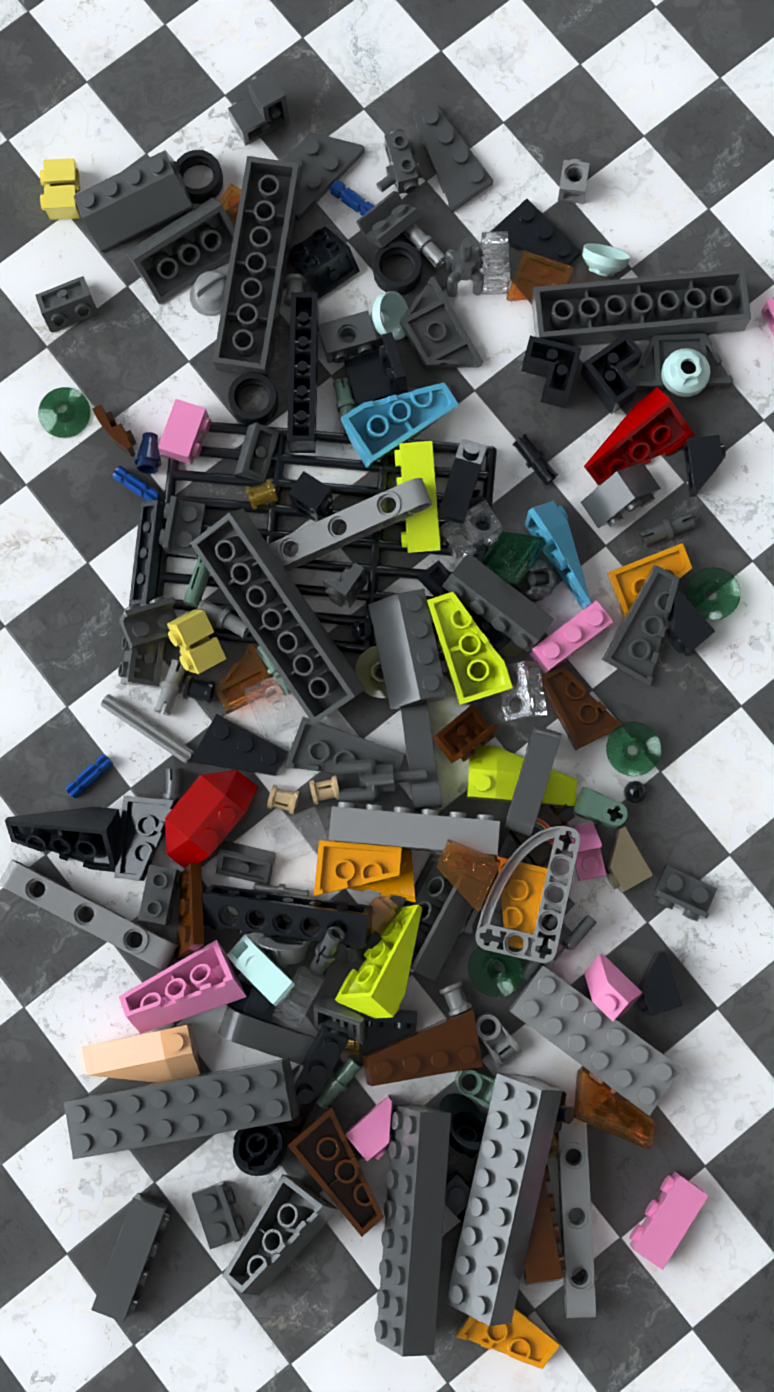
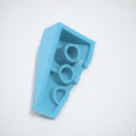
M440 383L411 392L364 402L343 415L341 421L352 447L366 468L398 448L400 443H405L459 406L446 384Z
M554 501L533 507L528 510L524 525L582 610L586 609L591 605V600L567 521V513L562 506L559 505L557 507Z

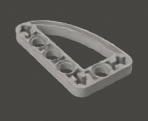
M555 826L544 829L526 840L508 859L488 894L479 919L475 940L480 948L539 963H547L554 959L580 844L579 833L574 828ZM566 832L571 833V838L575 839V843H570L567 853L573 852L572 858L565 854H555L556 849L562 851L563 841L559 840V837L564 836ZM554 839L534 934L490 925L499 897L515 868L535 847L543 842ZM564 859L568 862L569 871L567 874L558 875L554 872L553 864L556 860ZM553 886L559 887L563 891V899L558 903L551 902L547 897L548 890ZM546 914H552L557 918V927L552 931L545 930L541 925L542 917ZM487 929H491L493 936L501 937L500 932H506L507 934L503 940V950L497 949L498 942L491 941L489 946L484 945V940L480 938V934L486 933ZM539 931L545 935H555L554 941L548 939L547 948L551 949V954H546L544 959L539 958L540 953L535 951L536 946H541L543 942L542 937H537ZM517 935L523 939L524 946L521 951L513 952L508 948L507 942L511 936Z

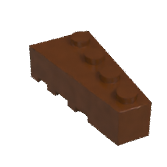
M468 1009L438 1021L429 1027L418 1030L400 1040L363 1055L367 1085L377 1086L483 1067L474 1010Z
M330 1106L287 1145L360 1236L363 1237L384 1216Z
M547 1164L524 1263L526 1286L559 1281L562 1279V1272H566L564 1254H558L556 1242L561 1241L558 1223L553 1224L551 1212L556 1211L553 1194L547 1193L546 1182H550Z

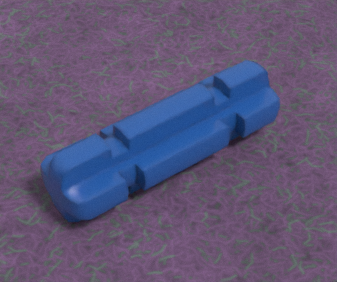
M336 180L330 188V193L337 199L341 198V201L354 211H360L361 216L374 207L369 201L365 202V198L349 187L346 189V185L341 181Z
M118 466L112 475L116 481L121 484L124 483L125 487L141 498L144 497L146 501L159 500L161 496L158 490L153 487L150 488L149 484L133 473H129L122 466Z
M101 754L95 760V764H90L76 777L77 780L75 782L72 781L66 786L65 789L71 797L78 798L84 792V788L88 789L103 775V771H107L113 766L112 760L107 755Z

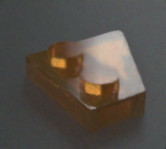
M524 250L506 299L510 302L532 299L534 287L568 284L573 267Z
M253 644L247 646L246 653L239 662H235L232 665L228 675L222 678L214 688L227 714L276 690Z
M448 839L437 863V868L476 911H480L500 866V860Z

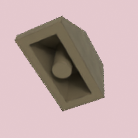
M626 827L616 831L607 865V870L610 874L606 875L613 889L618 888L620 892H625L653 876Z

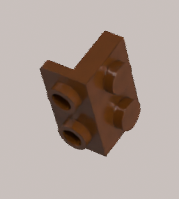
M472 704L431 738L451 763L462 759L464 762L476 753L474 748L479 743L483 746L495 737L492 732L499 726L496 722L489 725Z

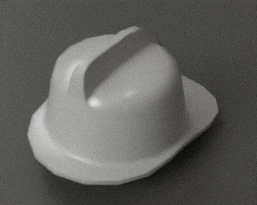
M229 265L220 266L213 271H206L196 279L190 290V302L198 313L215 315L221 312Z
M263 936L257 940V943L261 947L269 949L271 958L280 967L285 968L302 962L313 940L294 941L291 937L286 936L276 938Z

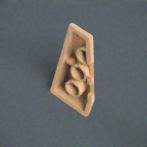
M192 1023L82 1047L86 1072L89 1076L156 1083L202 1074Z

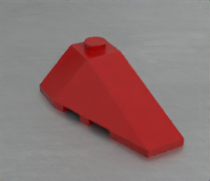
M656 387L631 409L587 461L584 468L599 486L616 471L640 463L647 465L651 463V459L664 454L667 456L674 453L684 445L687 438H692L695 435L671 399Z

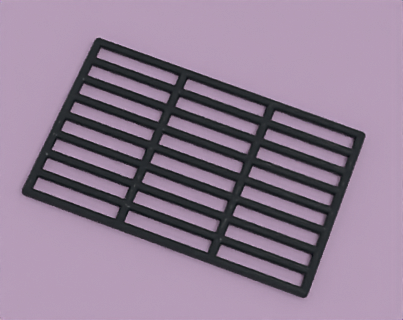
M211 422L208 432L246 435L249 425ZM268 427L279 432L275 453H273L271 463H274L272 478L266 477V481L261 482L234 474L178 470L179 461L169 458L164 502L170 503L171 496H177L178 500L205 504L207 509L236 511L243 508L245 512L268 514L267 529H257L266 543L270 544L294 532L277 530L279 515L306 517L293 509L292 505L280 504L281 489L291 490L297 481L283 479L284 464L379 472L377 487L324 483L331 488L332 494L373 497L391 489L388 488L389 473L401 474V467H396L395 463H390L391 452L381 458L380 462H375L368 468H366L362 460L286 454L287 428ZM316 431V441L351 444L347 433ZM409 439L405 443L424 442L429 440ZM432 441L433 452L456 454L460 443ZM202 446L199 457L239 460L241 450ZM487 446L485 471L480 472L478 481L484 482V505L478 506L481 507L480 522L464 521V524H459L438 518L439 529L479 533L478 548L440 545L441 550L412 553L465 557L469 553L487 567L497 449L494 446ZM434 467L435 477L449 478L452 468ZM177 480L271 488L270 502L259 503L175 495ZM436 492L437 503L442 502L444 493ZM334 509L331 515L342 510ZM164 519L163 529L166 528L167 519ZM405 520L393 525L405 526ZM204 523L202 533L214 524ZM384 529L372 533V538H361L343 546L371 549L370 563H357L365 569V573L368 575L367 590H362L356 599L366 601L364 616L323 612L314 613L321 623L353 626L358 620H367L372 625L368 605L397 594L378 591L379 576L418 579L420 574L426 569L380 565L381 550L407 552V548H402L401 541L384 540ZM161 545L155 598L163 596L165 583L189 585L192 574L166 572L168 557L198 558L166 554ZM314 559L296 568L343 573L347 567L351 569L354 563ZM209 576L206 586L220 588L213 576ZM295 584L302 595L330 596L326 593L325 586ZM426 596L427 600L435 598L434 596ZM175 599L176 603L173 606L174 610L192 611L197 609L183 603V600ZM213 603L222 609L228 608L232 610V614L238 615L232 604ZM432 622L433 631L436 633L434 623ZM359 624L360 627H363L362 636H365V624ZM213 629L214 633L208 635L210 639L217 637L218 640L258 644L251 632L244 639L230 630ZM373 636L367 642L333 640L339 650L343 652L363 653L368 648L377 646L372 643ZM437 649L439 659L445 661L442 650Z

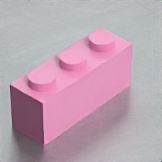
M596 600L533 647L529 655L543 673L546 674L557 668L610 628L613 620Z
M674 1172L672 1176L668 1175L664 1179L660 1187L662 1193L657 1201L653 1199L649 1203L645 1211L647 1217L642 1225L637 1224L629 1237L632 1240L629 1244L632 1249L662 1270L709 1196L677 1172Z

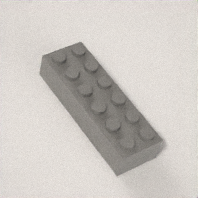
M339 802L338 807L332 806L329 841L402 847L403 850L495 858L498 855L500 821H494L493 815L478 814L476 819L466 818V813L450 812L448 817L438 816V811L422 809L421 814L411 813L410 808L394 807V812L383 811V806L368 804L366 809H357L355 803Z
M543 965L539 966L508 1009L649 1116L682 1070V1068L619 1021H612L592 1001Z

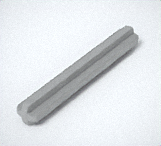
M110 694L103 698L100 704L101 707L184 763H188L194 755L193 750Z

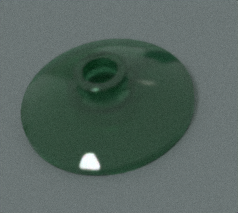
M70 387L56 388L47 393L40 402L38 417L42 427L50 435L58 438H70L78 435L86 428L91 416L90 405L86 397L80 391ZM61 406H66L67 409L65 412H58V409Z
M707 567L699 570L691 577L686 588V598L707 620L726 618L734 612L740 601L741 594L737 580L731 573L718 567ZM707 592L715 593V600L708 599Z
M628 722L618 726L610 734L606 744V754L612 767L619 773L632 777L642 776L650 772L657 765L661 756V744L657 734L650 727L639 722ZM628 746L636 747V755L628 753Z
M499 943L497 949L503 950V944ZM478 947L469 959L468 973L471 982L481 993L497 998L507 996L517 989L522 980L523 967L518 957ZM494 963H499L502 966V971H497L494 968Z

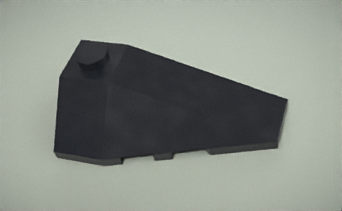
M87 807L12 816L5 819L11 842L40 852L46 849L58 853L60 859L68 861L69 858L83 862V867L91 870L115 872L121 823L119 809Z

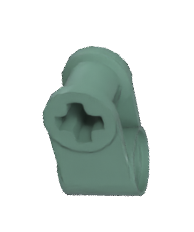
M582 787L572 810L578 817L611 829L620 827L626 821L628 815L627 809L622 803L586 787ZM613 809H617V815L621 819L617 818L613 822L610 820L611 815L607 811L611 812Z
M475 1069L458 1071L455 1076V1084L460 1092L489 1108L496 1078L487 1076ZM473 1074L476 1078L475 1085L468 1089L462 1087L461 1080L463 1076Z

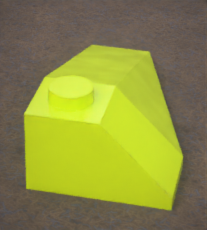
M420 905L399 908L396 912L397 915L381 932L382 940L373 949L368 948L364 954L367 959L358 971L352 969L346 977L335 998L338 1003L372 1018L394 1017L400 1008V1003L406 992L422 912Z

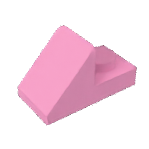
M589 822L571 826L580 836L575 863L578 881L605 876L606 870L600 850L602 843L594 823ZM569 833V843H575V839H572L571 833Z

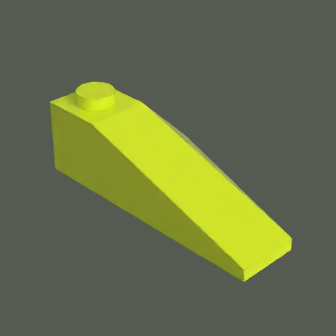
M454 592L428 599V607L458 705L512 689L504 660L476 625Z
M477 745L474 748L476 753L469 758L466 799L511 802L524 757L499 747ZM551 769L541 805L547 803L548 805L563 806L567 804L569 807H574L576 803L577 779Z

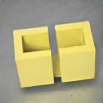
M75 159L43 160L44 170H40V182L44 186V194L40 195L42 210L46 211L50 220L81 218L74 199L76 192H80V170Z
M194 609L167 623L170 630L168 636L174 646L180 647L181 656L179 659L187 671L200 674L226 659L217 637L210 639L208 636L214 633V630L204 610Z

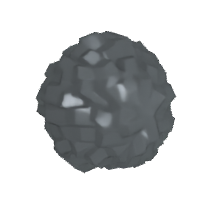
M534 558L524 561L514 575L516 590L530 601H541L552 594L557 579L551 564Z

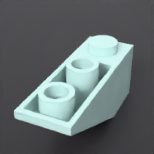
M246 934L227 954L232 963L274 1006H277L281 1000H284L295 985L271 956Z

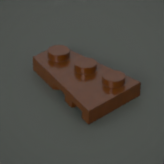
M560 666L537 679L575 751L624 726L606 710L607 708L600 701L597 702L586 691V687L564 666Z
M190 863L179 876V888L181 890L177 931L178 947L175 960H182L204 945L201 864Z

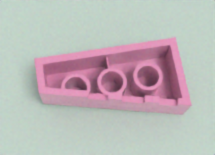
M215 940L119 996L126 1018L142 1034L247 996L231 960L218 941Z

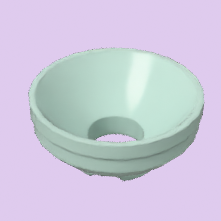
M588 243L583 247L582 256L589 266V270L601 276H614L615 273L626 268L630 260L629 254L611 246Z
M395 291L379 295L370 314L376 331L381 336L382 334L392 332L394 340H400L406 336L399 324L401 318L409 310L406 301ZM381 313L384 317V323L382 322Z
M689 348L679 349L671 353L666 358L661 370V378L665 387L671 393L681 397H691L700 393L706 387L710 377V366L705 356ZM684 361L693 362L696 371L692 374L684 373L681 370V363Z

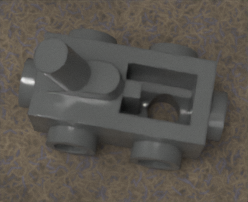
M394 130L384 135L385 151L390 165L386 167L387 176L376 185L381 192H384L394 184L399 194H411L420 188L418 179L422 178L420 165L418 162L415 163L412 155H415L412 139L407 138L405 130Z

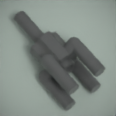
M469 238L462 240V244L457 251L449 249L446 252L445 270L451 273L447 279V295L449 297L456 296L457 286L461 280L473 281L474 295L479 296L483 292L484 275L479 271L481 269L483 252L480 248L472 249V240Z
M374 759L343 761L336 764L337 775L360 773L361 780L360 788L341 789L339 792V802L375 800L380 792L395 791V783L428 780L427 769L394 772L393 764L377 765Z
M569 897L566 905L565 915L575 905V903ZM550 914L543 922L542 927L547 931L554 930L557 927V918ZM589 915L585 916L573 931L565 924H562L557 952L553 960L556 961L565 949H575L597 922ZM542 933L538 937L543 938L542 945L538 946L540 948L537 951L540 953L539 958L544 959L546 954H551V949L547 948L548 939L554 941L555 935H545ZM530 960L518 974L527 981L542 963Z

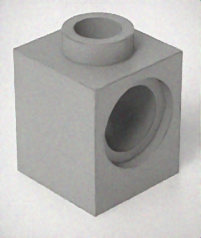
M580 159L563 161L558 201L583 204L590 163L583 162ZM570 177H575V178H577L579 181L573 182V181L569 180L568 178H570Z

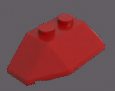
M237 769L200 775L165 817L166 854L184 869L190 863L199 864L209 857L246 813L258 787Z

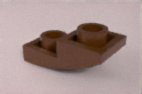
M102 404L92 408L109 438L131 457L136 455L133 446L137 445L132 431H126L122 423L117 425L112 412H106Z

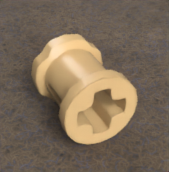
M336 775L332 776L330 780L316 783L314 780L309 781L314 805H318L319 801L332 798L339 800L340 790Z
M273 785L267 808H280L294 815L300 791L293 793L278 789V785Z

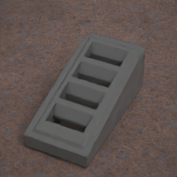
M324 994L314 1003V1027L320 1029L323 1024L348 1034L349 1040L360 1044L366 1041L365 1019Z

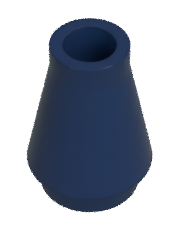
M146 432L142 434V441L135 459L139 472L154 474L158 472V468L161 466L158 435L155 433Z

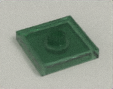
M502 531L481 560V563L504 581L519 584L545 547L546 542L543 537Z

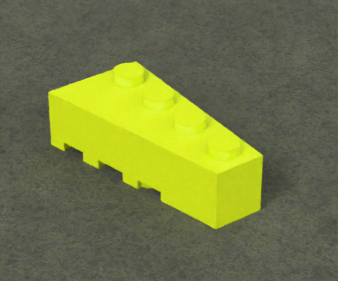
M432 441L400 443L399 450H394L396 467H401V477H397V486L415 478H422L432 502L429 508L401 520H405L406 531L401 532L402 548H407L408 553L441 550Z

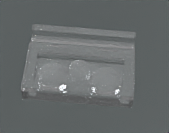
M280 675L255 683L256 685L249 688H244L264 739L274 733L276 735L300 725L284 680Z
M315 806L264 828L279 865L317 850L319 840L329 841Z

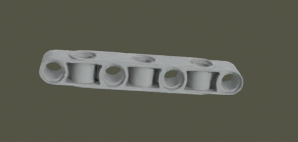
M415 478L268 544V546L287 572L429 508L432 502L423 479ZM395 501V510L387 513L386 507L388 503ZM342 523H346L347 529L345 533L339 535L338 527ZM297 544L298 552L292 557L290 554L291 548Z
M13 859L10 860L0 879L1 887L161 970L167 969L178 947L176 943ZM39 882H42L45 886V892L41 897H37L34 893L35 885ZM87 907L92 908L94 911V917L90 922H86L82 918V912ZM135 932H139L143 937V942L138 948L132 946L130 938Z
M575 1113L573 1121L570 1124L562 1122L560 1132H556L561 1244L566 1264V1272H563L566 1318L596 1317L587 1124L585 1113ZM573 1148L579 1150L580 1157L576 1162L570 1163L566 1161L565 1156L568 1150ZM573 1208H580L583 1211V1215L578 1221H571L568 1218L569 1212ZM583 1268L586 1270V1274L583 1279L574 1280L571 1278L573 1270Z

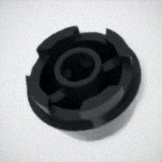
M277 1123L241 1129L236 1132L234 1136L233 1158L237 1167L242 1172L251 1176H264L273 1174L281 1168L287 1153V1137Z

